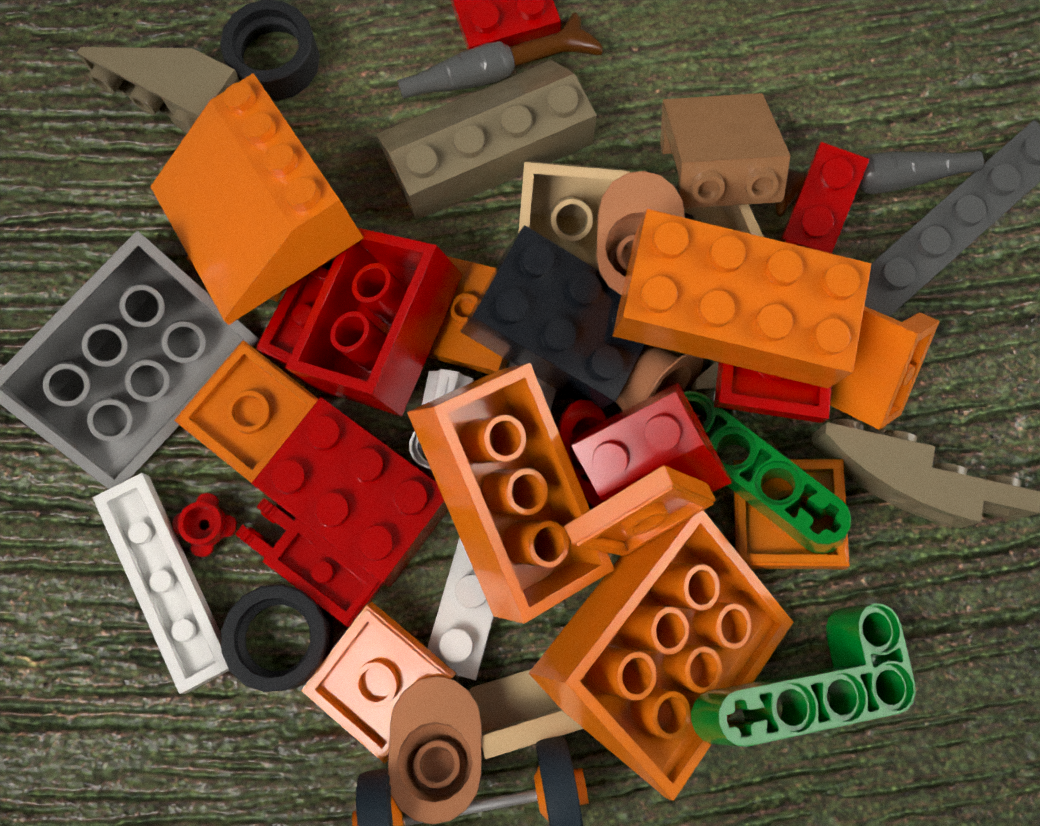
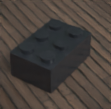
M526 225L522 227L508 246L460 330L464 335L515 365L531 363L536 377L576 401L580 399L589 400L601 409L616 402L645 346L643 343L612 336L621 295L607 285L599 270Z

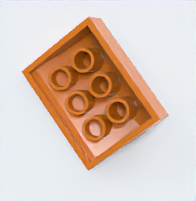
M254 73L240 82L230 85L224 92L208 102L150 186L219 313L228 325L363 239L344 205Z
M704 510L627 556H620L613 565L614 570L605 575L528 673L563 712L661 795L671 801L675 800L712 745L703 741L693 728L691 711L694 702L701 694L708 691L754 682L794 623Z

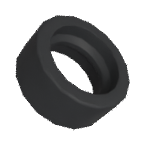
M260 0L246 4L232 14L223 28L220 47L226 65L235 69L240 81L254 73L272 101L296 96L310 85L318 72L320 54L310 23L298 8L284 1ZM270 32H285L297 38L299 49L293 58L282 67L268 71L255 70L248 67L244 62L245 50L260 35Z
M283 584L260 586L243 595L229 610L221 630V652L229 671L245 686L263 692L291 690L307 683L329 655L333 645L332 622L326 610L319 606L304 591ZM275 605H286L295 608L304 616L310 630V643L306 654L296 665L285 671H270L261 668L252 660L246 645V633L250 622L260 611Z

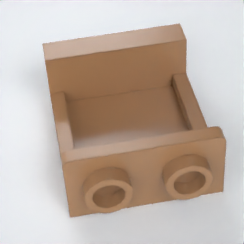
M763 93L663 99L660 145L663 154H673L679 176L678 194L683 201V208L778 203L783 201L791 155Z

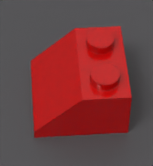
M679 383L582 432L572 444L576 456L597 494L603 501L608 500L663 465L707 483L712 492L732 483L729 474Z

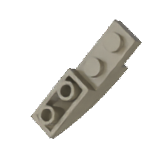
M833 419L831 423H825L812 435L811 444L826 459H843L844 474L853 482L878 498L927 520L960 529L981 523L982 513L1012 520L1040 513V491L1021 487V480L1009 476L989 475L986 479L967 475L968 469L960 465L949 463H936L933 465L935 446L918 443L917 436L903 431H885L882 435L864 431V425L854 420Z

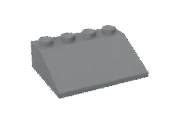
M137 230L0 370V405L106 488L110 489L130 479L179 426L174 421L175 418L238 345L244 340L253 347L259 339L238 320L228 325L223 320L211 296Z

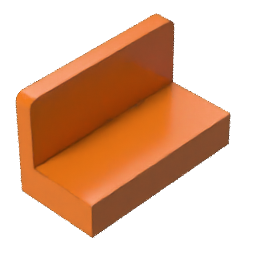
M864 306L853 373L832 386L830 406L878 430L902 415L940 321L919 312L900 322Z

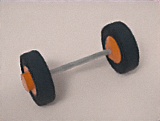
M565 736L547 738L536 742L539 767L534 775L536 789L474 800L468 809L459 816L538 801L540 814L549 822L550 826H583L580 806L589 804L583 769H573L568 742ZM382 768L366 771L358 776L356 811L352 812V826H409L423 822L414 821L397 806L391 795L388 769Z

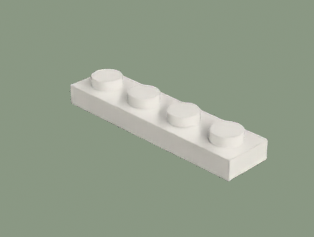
M140 473L92 497L179 694H186L228 672L229 668L221 652V632L150 477Z

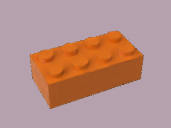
M646 209L634 236L612 336L830 388L853 373L872 263Z
M531 363L500 369L407 412L494 617L525 624L614 570L607 552L572 545L564 526L590 511V508Z

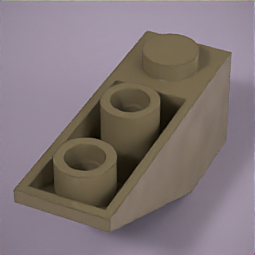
M80 47L76 52L90 70L88 74L89 79L99 88L110 94H115L118 90L128 95L129 99L137 107L148 114L156 115L159 111L167 115L185 133H188L211 99L224 92L230 85L240 82L235 69L193 48Z

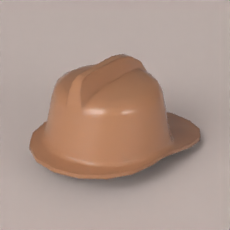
M647 171L626 173L613 181L603 194L598 211L597 262L599 272L607 285L620 295H622L634 236L646 209L685 218L683 201L674 185L661 175Z
M645 345L616 403L624 411L676 383L680 384L683 392L689 391L701 372L704 358L688 354L681 356L671 350Z
M435 676L418 680L406 688L393 706L389 725V786L391 785V795L399 809L414 821L432 825L451 821L468 809L478 792L481 778L482 724L479 707L469 690L455 680Z

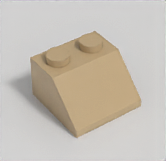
M525 161L519 231L526 225L599 270L597 262V227L601 199L613 181L626 173H630V171L626 169Z

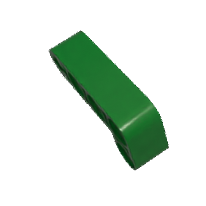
M684 392L694 412L706 419L702 427L718 456L721 450L730 445H739L749 453L747 460L742 464L728 465L722 462L732 480V483L726 486L775 523L804 548L814 553L825 554L835 551L842 545L851 527V514L848 506L839 497L725 410L714 407V402L698 392ZM781 478L792 486L793 493L787 499L773 500L763 493L762 486L769 479ZM807 496L806 509L800 508L797 517H792L791 514L797 510L802 497ZM827 514L834 519L831 527L832 531L825 529L820 534H817L811 530L814 521L813 517L820 520Z
M877 603L845 607L834 611L828 618L826 625V637L833 667L703 693L694 702L691 711V722L696 734L709 744L749 747L897 715L907 711L914 702L916 689L902 625L897 614L890 607ZM828 690H829V693H830V705H829V703H828V701H827V691H828ZM778 697H780V700L782 702V714L780 718L777 713L776 706ZM735 710H742L745 719L727 721V715L734 713Z

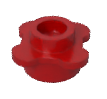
M204 493L198 496L196 502L186 506L181 513L174 517L172 527L175 533L181 535L184 540L191 544L192 554L198 557H208L213 553L214 545L224 537H231L236 533L237 521L233 516L226 515L221 510L217 496L211 493ZM204 520L209 521V528L206 530H202L200 527L201 522Z

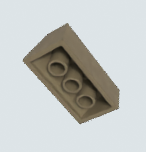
M550 60L375 135L416 221L523 175L525 161L550 163L592 145L597 115L575 73Z

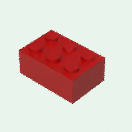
M358 228L363 239L335 257L285 368L319 391L403 416L463 274L437 245Z
M321 397L251 483L366 572L389 587L393 585L449 511L437 482Z

